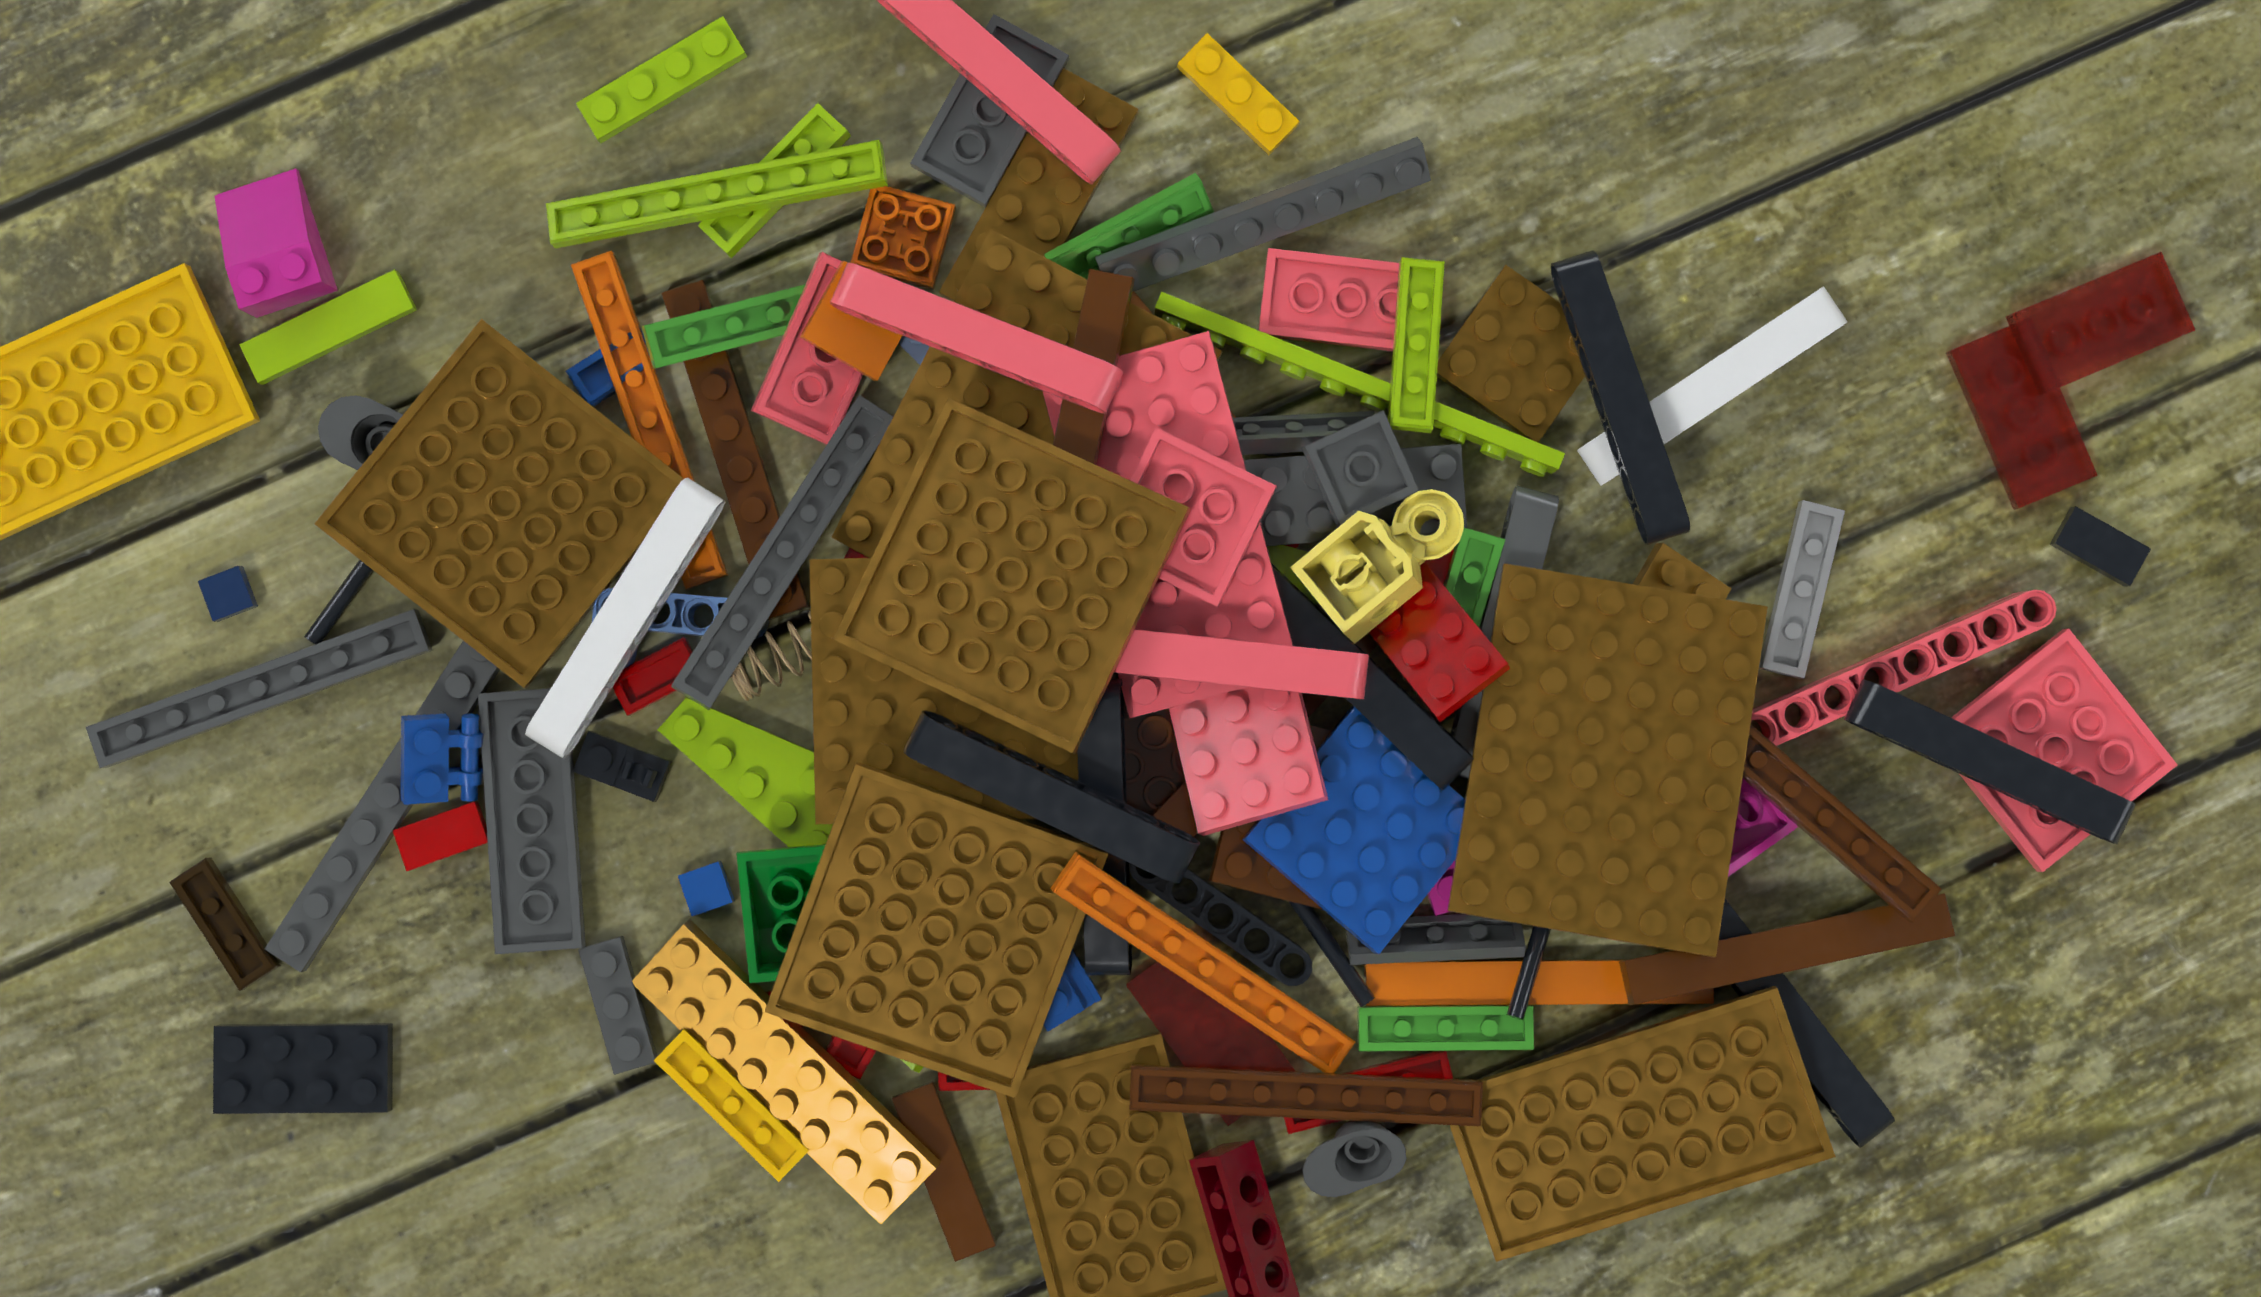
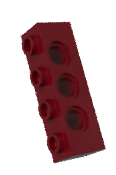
M1254 1140L1223 1143L1190 1159L1189 1163L1228 1296L1300 1297Z

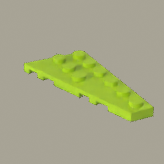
M685 698L657 729L788 847L826 844L833 824H815L814 751L780 738L775 734L757 728L712 707L708 710L690 698Z

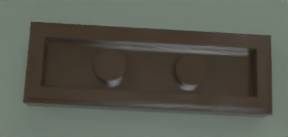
M211 857L203 859L169 882L239 991L245 990L281 966L276 957L265 950L267 943Z

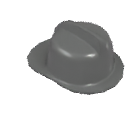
M357 395L341 397L330 403L321 414L318 425L320 442L329 455L339 462L358 470L403 414L369 398Z
M1350 1120L1337 1130L1333 1139L1316 1147L1306 1158L1303 1167L1304 1182L1311 1191L1326 1197L1347 1195L1370 1185L1381 1183L1393 1178L1403 1169L1407 1159L1405 1145L1398 1136L1387 1130L1384 1124L1373 1121Z

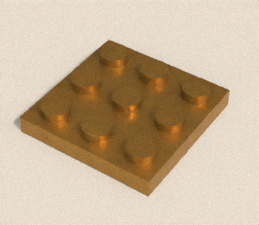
M1507 265L1501 270L1438 360L1437 377L1519 435L1538 443L1585 377L1560 302Z

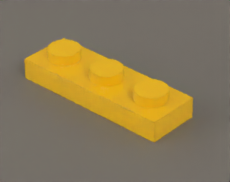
M1208 33L1177 63V68L1268 155L1298 127L1300 121Z

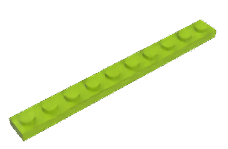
M1164 292L1160 293L1154 315L1161 317L1164 321L1183 331L1185 327L1198 333L1209 331L1214 347L1224 348L1226 343L1241 349L1239 355L1251 362L1264 364L1266 359L1281 365L1279 371L1291 378L1304 380L1306 375L1321 381L1319 387L1331 394L1344 396L1346 391L1360 397V404L1371 410L1380 412L1385 410V408L1389 409L1391 383ZM1435 401L1433 427L1441 430L1440 436L1444 439L1462 445L1465 440L1480 445V452L1501 461H1504L1505 456L1522 462L1520 465L1522 470L1537 476L1544 477L1546 472L1552 474L1559 470L1565 453Z

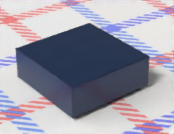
M235 566L198 581L210 616L214 622H220L258 607L243 566Z

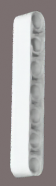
M1823 286L1651 400L1649 403L1663 443H1667L1846 324L1848 321ZM1605 432L1577 450L1600 486L1619 475Z
M684 478L680 482L526 729L525 735L563 759L571 753L713 527L724 507L725 500L689 478Z

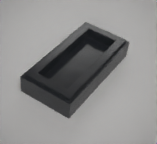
M2077 506L2070 507L2050 543L2056 549L2124 587L2131 586L2151 550L2148 546Z

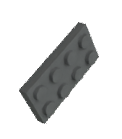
M993 14L985 28L1052 87L1069 61L1068 54ZM960 74L910 164L914 169L986 208L1028 132Z

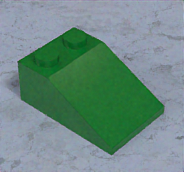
M826 844L736 853L750 983L776 981Z

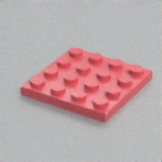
M2069 628L2058 632L1951 717L2131 802L2178 765ZM1960 774L2037 872H2044L2090 835Z

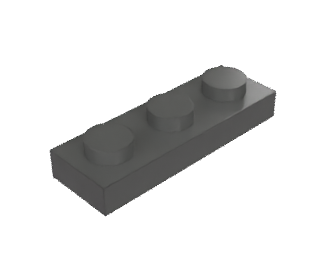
M620 936L578 949L613 1074L616 1075L655 1063L653 1060L658 1055L639 990L632 982L635 975L624 937Z

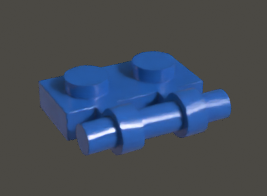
M446 714L401 716V801L404 805L448 802L449 785H461L462 801L472 802L478 800V785L483 783V769L479 768V748L482 747L483 733L479 730L478 714L461 715V729L449 730V717ZM450 747L461 748V767H449Z

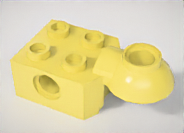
M1433 489L1417 491L1405 498L1399 505L1390 527L1384 520L1378 519L1377 516L1357 511L1290 568L1339 629L1355 644L1423 588L1420 565L1426 560L1439 559L1448 554L1459 543L1464 530L1463 512L1457 501L1445 492ZM1430 519L1440 520L1439 528L1434 534L1429 536L1421 535V527L1426 521Z

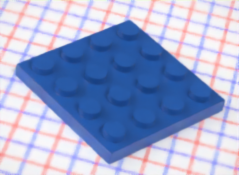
M1352 706L1316 750L1328 800L1258 820L1242 840L1374 954H1380L1456 860L1465 799L1450 786L1445 790L1439 788L1360 711Z

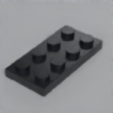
M393 1023L219 1024L214 1026L213 1114L387 1113L392 1110Z

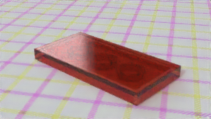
M2162 252L2006 316V320L2039 396L2195 331V327Z
M2030 318L1946 352L2014 510L2098 476Z
M1156 961L1126 983L1127 988L1185 1067L1296 1072L1270 1036ZM1219 1114L1227 1126L1243 1116Z

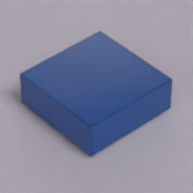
M721 861L678 875L692 917L735 902Z

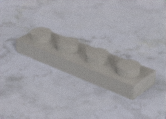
M1805 500L1798 502L1760 658L1759 669L1798 679L1805 678L1845 510Z

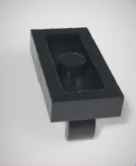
M588 731L573 772L652 802H657L672 761L596 732Z

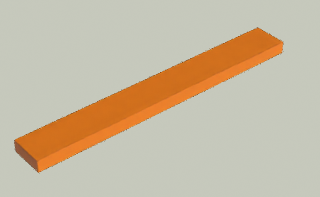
M611 250L571 264L631 437L682 478H689L695 482L656 370L653 369L640 330L641 327L614 252ZM629 332H631V334H632V336H633V338H632L631 340H629V336H628V333H629ZM613 343L618 348L611 352L609 345ZM640 363H642L644 369L640 372L636 370H631ZM628 372L625 376V381L622 383L620 376ZM712 528L681 576L687 590L728 576Z
M1077 852L1073 854L1050 889L1054 893L1322 1072L1335 1073L1356 1041Z
M1628 959L1541 960L1528 1005L1628 1004L1619 961ZM1448 960L1364 964L1365 983L1375 997L1366 1006L1509 1005L1523 960ZM1714 988L1641 1004H1714Z

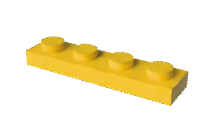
M686 1028L653 1060L778 1182L810 1150L803 1145L802 1141L786 1125L774 1117L770 1110L751 1091L743 1087L739 1080L717 1058L712 1057L708 1050Z

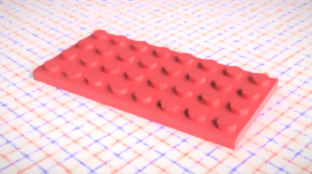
M1209 331L1119 356L1117 367L1123 371V374L1108 407L1097 466L1130 480L1157 427L1247 471ZM1043 391L1055 436L1062 398ZM1261 522L1219 607L1158 578L1135 629L1293 646ZM1118 673L1119 679H1122L1123 682L1121 688L1129 718L1247 688L1244 686Z

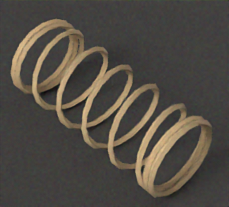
M809 611L808 616L811 622V611ZM790 621L787 622V626L797 653L800 673L794 669L784 656L771 633L766 631V637L776 663L779 683L769 675L750 646L747 653L755 673L758 692L753 691L741 662L731 676L744 700L749 701L754 696L758 697L761 694L762 687L757 665L772 684L778 687L782 685L783 676L777 653L792 673L799 677L803 675L804 665L798 642L812 660V653Z

